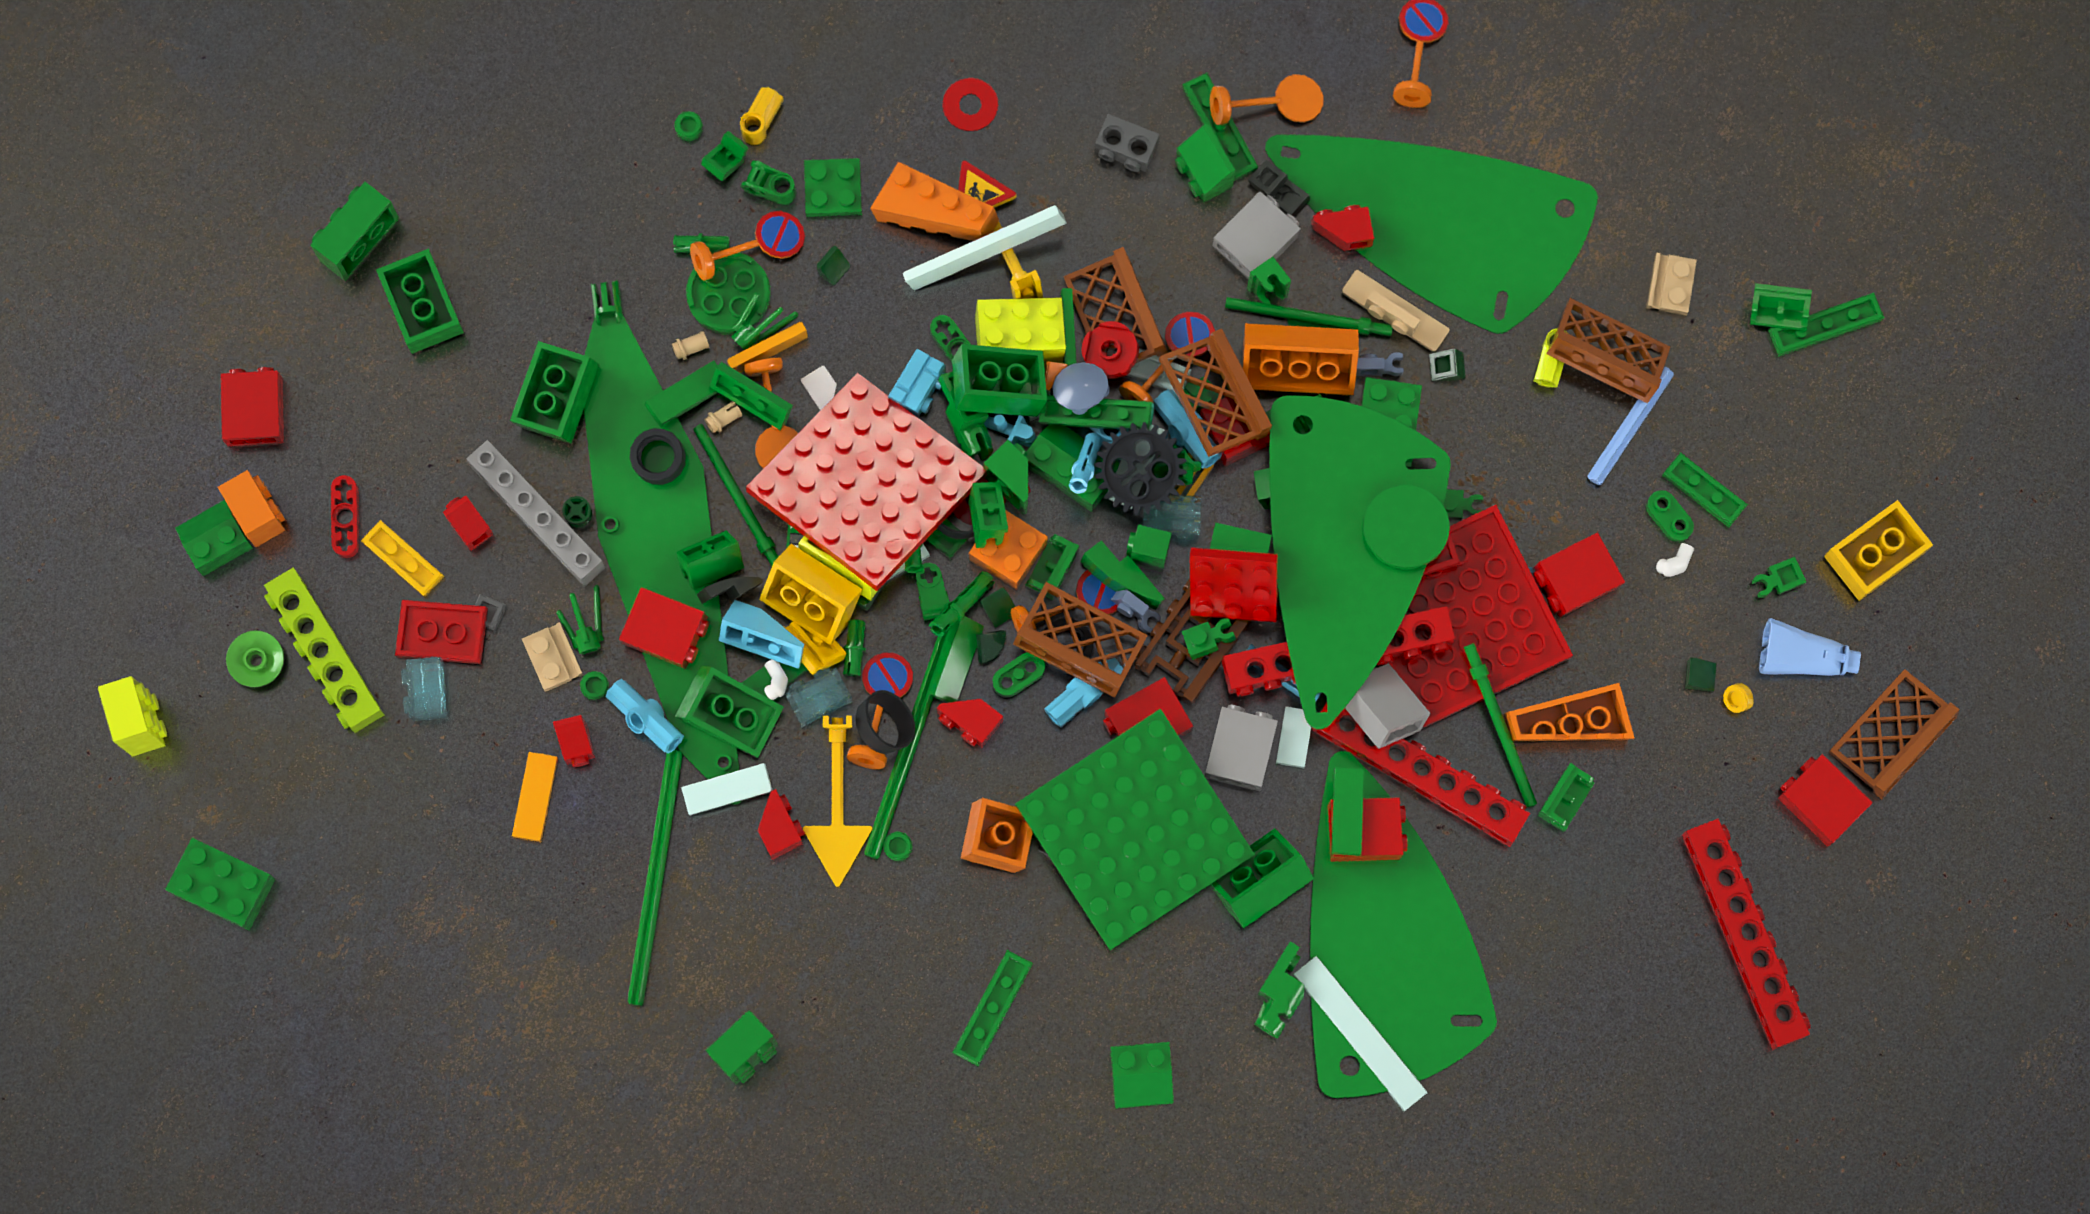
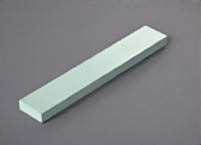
M1054 205L909 269L903 273L904 279L915 291L1067 224L1065 217L1058 207Z
M1317 956L1293 974L1297 980L1305 985L1304 989L1319 1004L1388 1089V1093L1403 1111L1407 1110L1427 1093Z

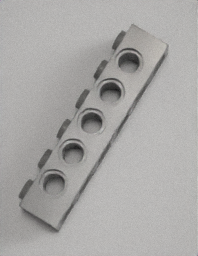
M488 440L466 458L470 467L584 587L605 569L603 561Z

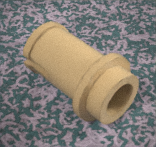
M703 331L683 340L678 338L675 343H672L677 359L683 358L684 360L687 359L686 356L710 348Z
M731 401L713 414L711 412L708 413V417L704 420L712 433L716 431L722 432L724 426L742 417V413L739 407L735 406V402Z

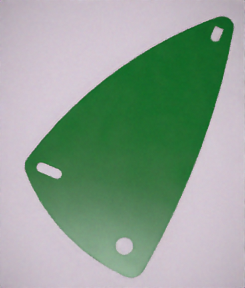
M1274 135L1268 139L1265 146L1266 153L1275 166L1287 174L1289 181L1309 194L1310 201L1307 204L1315 213L1326 209H1331L1333 212L1344 211V208L1351 205H1360L1361 208L1368 207L1374 241L1372 247L1355 249L1358 253L1394 280L1424 299L1493 333H1505L1523 321L1559 285L1584 244L1598 202L1596 190L1585 182L1513 162L1449 149L1395 141L1320 135ZM1282 146L1298 149L1301 153L1300 157L1292 159L1280 156ZM1562 199L1570 200L1575 206L1573 215L1567 218L1559 216L1555 209L1558 201ZM1500 291H1505L1508 294L1505 316L1502 320H1497L1493 315L1497 294Z
M1282 396L1271 407L1270 423L1272 427L1270 429L1269 447L1271 525L1274 554H1278V591L1287 645L1306 722L1312 728L1324 729L1348 705L1381 659L1410 606L1426 568V565L1412 570L1396 569L1387 566L1374 556L1363 536V519L1367 507L1373 498L1383 490L1403 484L1419 486L1430 491L1444 506L1451 461L1448 454L1430 439L1400 421L1380 412L1328 398ZM1301 415L1309 417L1313 423L1312 430L1307 434L1297 433L1293 428V422L1296 417ZM1433 458L1436 461V467L1433 469L1410 470L1405 466V462L1408 459ZM1318 693L1326 695L1328 712L1316 713L1315 696Z
M1340 751L1335 753L1329 761L1321 806L1313 875L1310 960L1315 956L1318 957L1414 1077L1420 1081L1449 1067L1479 1046L1495 1030L1497 1025L1496 1013L1484 969L1463 914L1437 863L1407 818L1405 823H1401L1402 834L1407 835L1408 846L1407 851H1403V856L1400 860L1331 862L1328 803L1330 800H1333L1334 768L1364 769L1363 799L1391 798L1370 772L1351 753ZM1311 996L1317 1076L1322 1092L1330 1097L1342 1098L1372 1095L1388 1091ZM1454 1015H1479L1482 1018V1024L1478 1027L1454 1026L1451 1023V1017ZM1346 1056H1354L1360 1063L1358 1073L1353 1076L1343 1074L1340 1069V1062Z

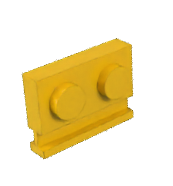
M794 621L787 627L783 626L804 643L801 662L812 675L816 674L820 669L824 670L843 661L847 654L836 640L829 645Z

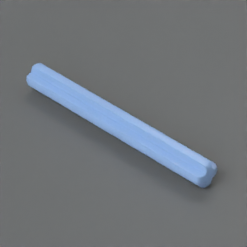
M1663 368L1660 386L1648 404L1639 399L1637 400L1589 472L1588 479L1594 484L1601 485L1673 378L1674 373L1669 368Z

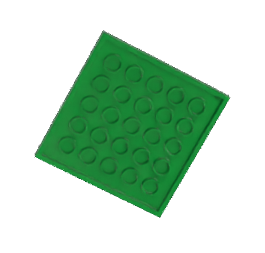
M1158 709L1015 803V806L1109 950L1255 855L1161 709Z

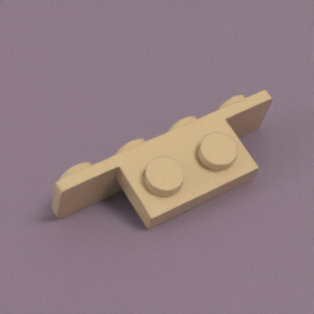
M1359 270L1353 273L1342 289L1343 295L1367 309L1373 317L1384 320L1395 331L1403 335L1406 334L1432 352L1437 351L1449 333L1448 327Z

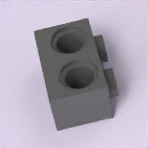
M1108 114L1095 142V152L1106 161L1113 162L1116 160L1123 163L1131 171L1139 172L1141 170L1146 172L1158 146L1160 134ZM1110 136H1115L1120 139V142L1116 145H1111L1107 143L1106 139ZM1140 146L1146 152L1142 155H1136L1132 152V149Z

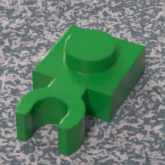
M1447 489L1444 507L1449 520H1462L1463 512L1469 516L1481 512L1482 510L1473 509L1472 503L1482 502L1483 496L1475 494L1469 498H1463L1464 490Z
M1795 556L1768 567L1767 571L1770 576L1760 574L1751 581L1752 584L1762 582L1766 586L1765 590L1757 594L1758 598L1766 597L1773 588H1776L1780 595L1807 582Z
M1229 619L1220 620L1216 627L1211 628L1209 622H1205L1182 631L1192 660L1218 651V642L1231 643L1236 640L1234 632L1223 633L1225 628L1232 626Z

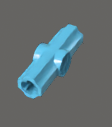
M1167 389L1154 399V408L1168 425L1171 438H1176L1178 446H1184L1195 461H1200L1201 468L1207 469L1221 458L1222 452L1208 457L1177 394L1173 390ZM1195 412L1197 418L1203 420L1201 416L1197 412ZM1208 435L1207 437L1212 447L1217 446Z
M1116 658L1106 660L1109 669L1121 674L1124 668ZM1075 677L1066 686V690L1044 710L1050 719L1062 728L1083 708L1087 709L1096 702L1104 692Z
M622 678L616 681L607 691L606 698L626 715V723L634 733L640 734L644 732L667 754L674 751L682 742L684 735L664 717L663 709L656 700L651 698L645 700Z

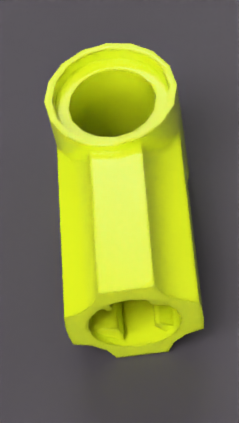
M1557 328L1551 330L1545 338L1534 377V382L1548 388L1558 387L1564 366L1563 362L1546 354L1550 341L1554 339Z

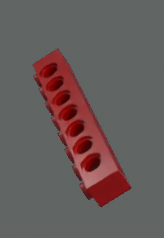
M1447 606L1405 615L1395 635L1400 637L1402 645L1394 647L1389 644L1377 665L1389 664L1394 661V657L1403 655L1405 659L1416 658L1422 655L1421 651L1432 649L1433 653L1448 650L1449 645L1453 644L1455 636ZM1419 628L1427 630L1429 639L1425 641L1418 639L1415 635V630ZM1287 642L1225 655L1221 661L1229 694L1237 693L1238 697L1254 693V689L1265 687V690H1273L1282 687L1283 682L1293 681V684H1296ZM1280 659L1287 660L1291 669L1286 672L1279 671L1276 668L1275 662ZM1253 665L1261 668L1263 675L1259 678H1253L1248 674L1247 668Z
M1327 702L1321 712H1328ZM1345 708L1327 728L1311 729V731L1509 847L1515 841L1530 815L1529 812L1525 811L1526 806L1515 799L1508 801L1500 796L1501 791L1489 784H1486V786L1479 784L1475 781L1476 777L1463 769L1460 772L1450 766L1451 762L1440 755L1433 757L1425 752V746L1414 740L1408 742L1405 739H1401L1380 749L1377 746L1367 745L1364 740L1366 733ZM1343 719L1351 720L1354 724V730L1350 732L1343 731L1339 726V722ZM1392 748L1400 749L1404 754V759L1401 761L1393 760L1389 755V750ZM1416 763L1426 764L1429 773L1424 776L1418 775L1414 770V765ZM1443 777L1450 778L1453 781L1454 788L1452 790L1442 789L1439 785V779ZM1467 792L1475 793L1479 799L1478 804H1468L1464 799V794ZM1496 806L1502 809L1503 819H1493L1489 814V808Z
M1715 819L1687 830L1682 834V837L1772 1050L1810 1035L1808 1030L1811 1028L1809 1019L1805 1012H1800L1797 1005L1799 1001L1798 993L1793 985L1789 986L1785 976L1788 974L1787 967L1783 959H1778L1775 953V939L1770 931L1766 932L1762 922L1765 920L1764 913L1760 905H1755L1752 899V885L1747 877L1744 878L1739 867H1742V862L1737 851H1732L1728 841L1731 840L1726 825H1721L1719 819ZM1708 846H1716L1720 850V859H1713L1708 855ZM1721 872L1728 873L1731 876V886H1724L1720 883L1719 874ZM1731 899H1737L1742 902V913H1736L1731 909ZM1743 926H1749L1754 930L1755 937L1753 940H1747L1743 937L1741 932ZM1754 953L1764 955L1766 958L1765 967H1759L1754 963ZM1766 980H1772L1777 984L1778 990L1776 994H1770L1765 990L1764 984ZM1777 1007L1787 1009L1789 1013L1787 1021L1778 1019L1776 1016Z

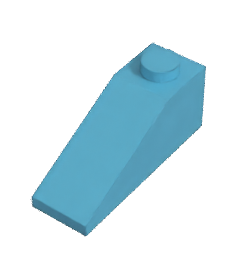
M734 600L722 619L719 641L799 669L804 643L762 609Z

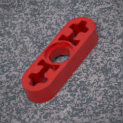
M347 475L336 477L331 484V544L335 553L341 558H351L359 550V489L354 479ZM343 483H347L352 488V490L347 491L346 495L347 501H353V504L343 503V495L338 491L339 488L343 487ZM342 510H350L353 513L352 520L347 524H341L337 520V516ZM338 529L347 531V538L349 542L353 543L347 547V551H343L342 547L338 546V544L344 541V534L342 531L337 532Z

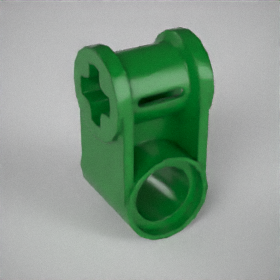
M754 160L751 162L750 166L752 169L748 178L741 184L743 190L780 205H789L796 199V187L793 178L789 174L771 168L759 161ZM781 185L790 186L789 190L785 193H778L776 191Z
M933 563L922 564L923 570L916 573L917 587L920 595L919 601L924 621L936 618L943 611V606L949 602L940 568ZM931 573L933 577L932 583H927L925 574Z

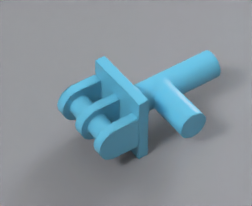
M996 415L994 418L988 416L984 423L987 428L1009 435L1008 440L1013 445L1018 443L1029 448L1037 438L1032 427L1028 426L1024 417L1020 415L1015 425L1007 423L1003 415Z

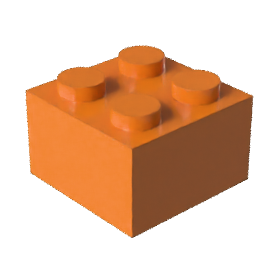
M246 470L218 486L219 491L244 534L255 547L286 531L281 523L285 521V518L272 499L268 500L272 495L258 475L253 477Z
M1005 510L1008 532L1004 534L1003 542L997 546L995 538H989L986 540L987 544L984 548H976V544H974L969 552V561L1017 591L1047 546L1048 536Z
M981 798L972 803L960 859L1016 873L1026 867L1033 832L1017 807Z

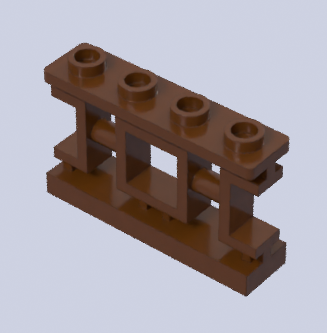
M1189 578L1182 589L1185 591V594L1181 600L1174 599L1166 611L1169 614L1164 623L1159 621L1150 633V636L1153 637L1148 646L1142 645L1135 658L1137 660L1135 669L1141 670L1148 677L1156 666L1163 669L1179 680L1173 692L1176 696L1182 698L1185 704L1191 707L1222 664L1223 656L1230 653L1252 620L1236 619L1226 633L1234 632L1236 640L1231 643H1217L1218 651L1192 660L1188 649L1175 639L1189 620L1196 625L1205 622L1210 624L1215 617L1191 616L1190 609L1187 610L1182 618L1179 616L1190 601ZM1169 632L1170 636L1165 644L1176 651L1172 659L1168 663L1158 655H1155L1150 664L1147 663L1151 654L1166 633ZM1207 658V662L1186 690L1184 686L1188 682L1189 677L1179 671L1178 668L1185 659L1199 666L1202 660Z

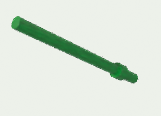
M1227 297L1225 308L1345 329H1356L1358 334L1369 335V333L1386 336H1391L1392 334L1391 325L1371 322L1370 318L1360 317L1359 320Z
M704 425L696 426L693 429L757 540L756 546L761 555L766 556L772 567L774 561L779 557L775 551L776 545L770 536L767 537Z
M1475 644L1467 645L1464 647V650L1471 665L1470 673L1473 680H1477L1526 807L1536 805L1538 803L1487 677L1489 674L1485 663L1482 664Z

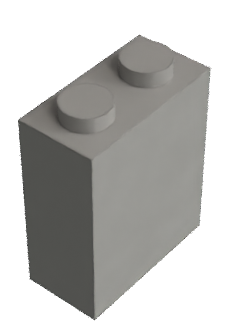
M1261 192L1214 237L1212 245L1248 279L1250 272L1272 256L1276 260L1299 237L1301 229L1295 217L1289 213L1287 215L1278 208L1279 204L1270 195L1265 196Z
M1390 664L1379 668L1375 667L1345 707L1378 749L1421 731L1430 715V712Z
M1228 705V708L1222 707L1205 778L1260 791L1278 721L1273 720V716L1268 713L1256 712L1253 715L1245 713V709L1240 706Z

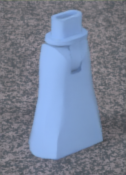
M1772 618L1768 619L1762 639V647L1766 648L1761 651L1759 662L1761 674L1833 676L1844 675L1846 672L1858 673L1861 652L1850 650L1849 646H1844L1832 639L1803 631Z

